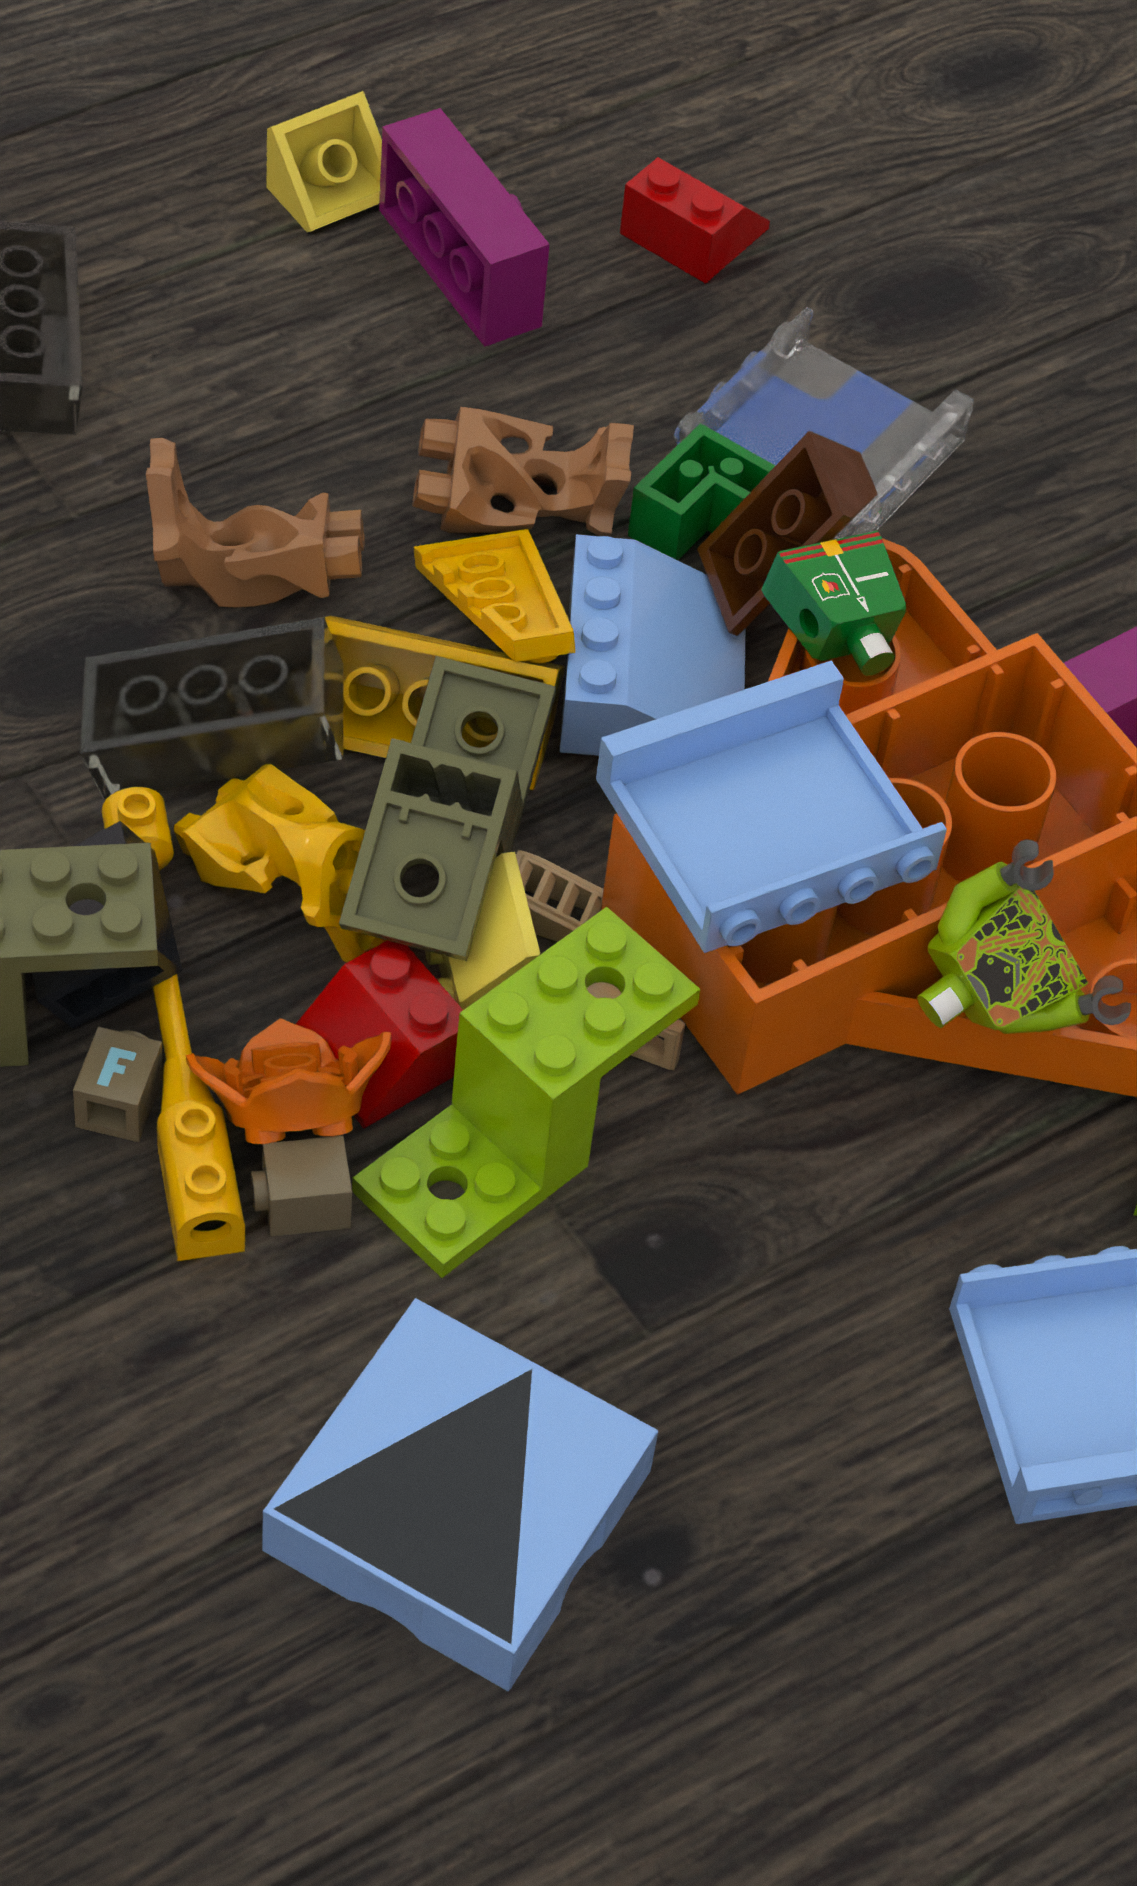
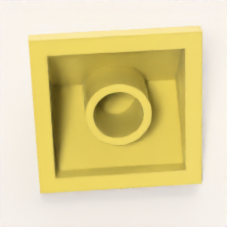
M364 91L267 128L266 187L306 232L314 231L379 204L382 139Z

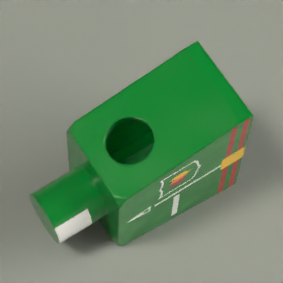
M878 530L783 550L777 553L761 590L812 658L824 661L852 655L861 673L865 676L878 674L888 668L895 659V655L888 644L892 641L906 613V602Z

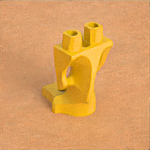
M272 764L263 765L245 781L232 778L218 789V795L215 800L216 804L203 815L188 813L174 824V833L184 854L192 858L203 882L219 887L236 888L264 894L272 888L271 883L277 877L285 876L296 882L302 890L301 910L306 921L316 927H325L344 962L347 963L387 941L345 930L339 925L365 830L338 822L335 813L316 795L299 785Z

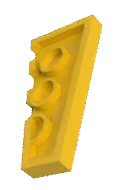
M528 529L413 547L416 569L514 662L547 663L556 659L558 655L575 653L574 630Z

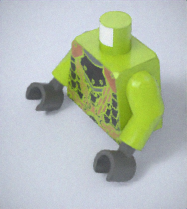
M1028 839L1020 841L1013 849L1012 863L1007 865L1004 862H997L954 887L938 924L939 932L932 938L927 947L928 953L943 977L917 997L920 1007L937 1027H944L963 1012L973 1023L993 1030H999L1004 1034L1051 1031L1086 1023L1090 1014H1094L1095 1018L1104 1024L1116 1025L1125 1021L1130 1015L1131 1003L1126 1002L1117 1006H1109L1101 1000L1107 994H1115L1123 990V981L1118 977L1105 976L1099 979L1094 985L1091 994L1085 995L1080 990L1088 984V981L1034 891L1045 888L1051 882L1054 875L1053 861H1044L1043 864L1036 868H1028L1023 865L1038 856L1039 847L1037 842Z

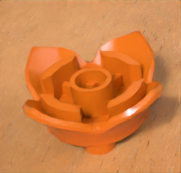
M279 1018L250 1039L241 1051L240 1062L230 1058L224 1064L218 1059L200 1057L192 1053L186 1055V1063L190 1070L216 1093L226 1109L228 1119L235 1126L245 1129V1140L248 1143L269 1144L278 1142L286 1137L287 1131L312 1129L313 1134L318 1136H338L353 1130L352 1116L359 1112L362 1095L367 1083L387 1055L392 1039L391 1032H382L376 1037L368 1038L355 1044L352 1048L343 1045L338 1049V1061L335 1059L327 1041L316 1032Z

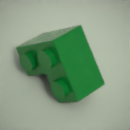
M700 423L634 487L628 536L679 560L707 531L712 533L775 465Z

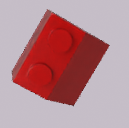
M658 157L625 184L620 234L705 284L769 229L770 220Z
M385 941L345 963L298 1020L296 1025L312 1030L325 1039L335 1059L338 1061V1049L344 1045L352 1048L355 1044L368 1038L376 1037L382 1032H391L390 1049L367 1083L362 1095L359 1112L353 1115L360 1125L366 1128L454 1077L459 1013L463 1009L408 946Z

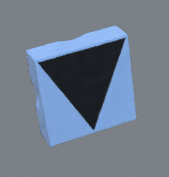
M415 1298L263 1510L262 1551L347 1600L373 1607L389 1615L404 1625L424 1644L509 1692L560 1613L562 1602L574 1576L582 1565L603 1546L650 1473L659 1430Z

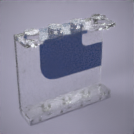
M806 307L790 323L783 322L776 329L771 341L760 352H751L742 363L739 372L727 383L722 381L717 384L707 402L695 414L690 412L682 418L674 433L675 443L678 445L701 423L775 466L809 430L861 453L878 495L835 539L877 531L965 440L975 399L955 389L933 412L809 344L808 339L814 310Z

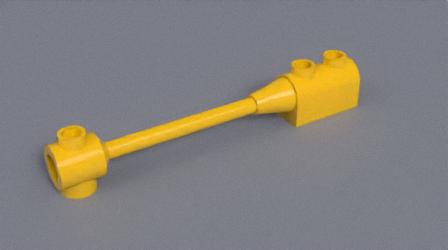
M131 787L119 790L105 800L102 805L104 828L106 829L121 821L145 843H151V848L156 853L159 870L166 867L172 860L174 851L163 797L157 791L150 788ZM176 974L155 985L153 991L166 1057L163 1070L161 1114L157 1119L158 1153L177 1261L245 1252V1223L223 1109L215 1103L208 1085L196 1076L186 1063V1055L192 1054L178 976ZM221 1220L226 1222L225 1225L215 1230L198 1231L193 1229L206 1221Z

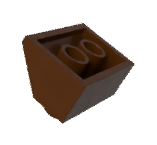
M809 430L697 548L730 634L738 636L770 605L761 589L779 551L834 540L878 495L860 452Z

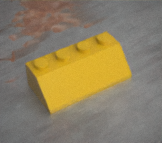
M335 616L319 618L296 739L386 758L392 738L411 743L436 656L556 686L555 699L530 785V790L535 789L554 724L565 666L549 662H514L506 653ZM477 717L466 723L462 731V738L470 746L477 748L486 747L495 740L498 728L490 719Z

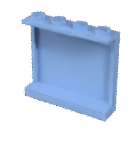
M832 660L601 737L596 780L704 953L726 945L739 946L745 944L759 933L784 924L797 925L803 923L816 913L845 902L848 904L859 903L876 891L901 882H917L937 869L947 828L943 822L922 828L840 708L839 700L844 678Z
M1115 1246L1107 1248L1096 1255L1068 1259L1064 1256L1052 1255L1043 1257L1032 1264L1005 1268L989 1264L979 1266L968 1273L960 1274L949 1310L1015 1524L1136 1506L1137 1249L1130 1250L1125 1246Z

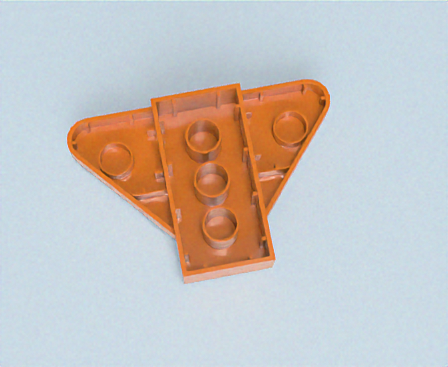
M882 538L906 602V613L892 641L888 644L895 655L892 664L878 674L865 676L861 673L852 655L824 661L814 659L789 628L768 682L832 660L844 678L839 700L840 708L922 828L943 822L947 828L937 869L917 882H901L876 891L859 903L848 904L845 902L820 911L803 923L797 925L784 924L759 933L745 944L739 946L726 945L704 953L618 814H614L601 910L608 907L700 988L698 1005L683 1015L681 1019L737 1095L844 1044L1137 1097V748L1038 633L997 650L920 559L904 546ZM1028 839L1037 842L1039 847L1038 856L1023 865L1028 868H1036L1043 864L1044 861H1053L1054 875L1051 882L1045 888L1034 891L1088 981V984L1080 990L1085 995L1091 994L1094 985L1099 979L1105 976L1118 977L1123 981V990L1115 994H1107L1101 1000L1109 1006H1117L1126 1002L1131 1003L1130 1015L1125 1021L1116 1025L1104 1024L1097 1020L1094 1014H1090L1086 1023L1051 1031L1004 1034L999 1030H993L973 1023L963 1012L944 1027H937L926 1016L918 1003L917 997L943 977L928 953L927 947L932 938L939 932L938 924L954 887L997 862H1004L1007 865L1012 863L1013 849L1020 841Z

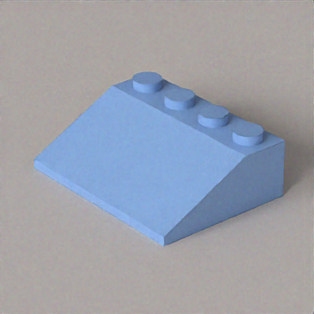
M576 534L568 618L574 630L575 653L566 654L560 737L561 753L599 756L601 737L745 690L746 629L738 636L728 632L706 574L637 540Z

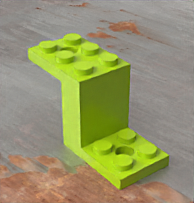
M605 907L459 1013L452 1104L356 1174L352 1179V1192L430 1268L443 1278L588 1167L601 1077L697 1006L700 988L614 912ZM604 982L617 987L621 994L613 999L596 998L588 992L587 988L595 983ZM439 1181H452L460 1185L465 1192L457 1199H439L430 1192L429 1188Z

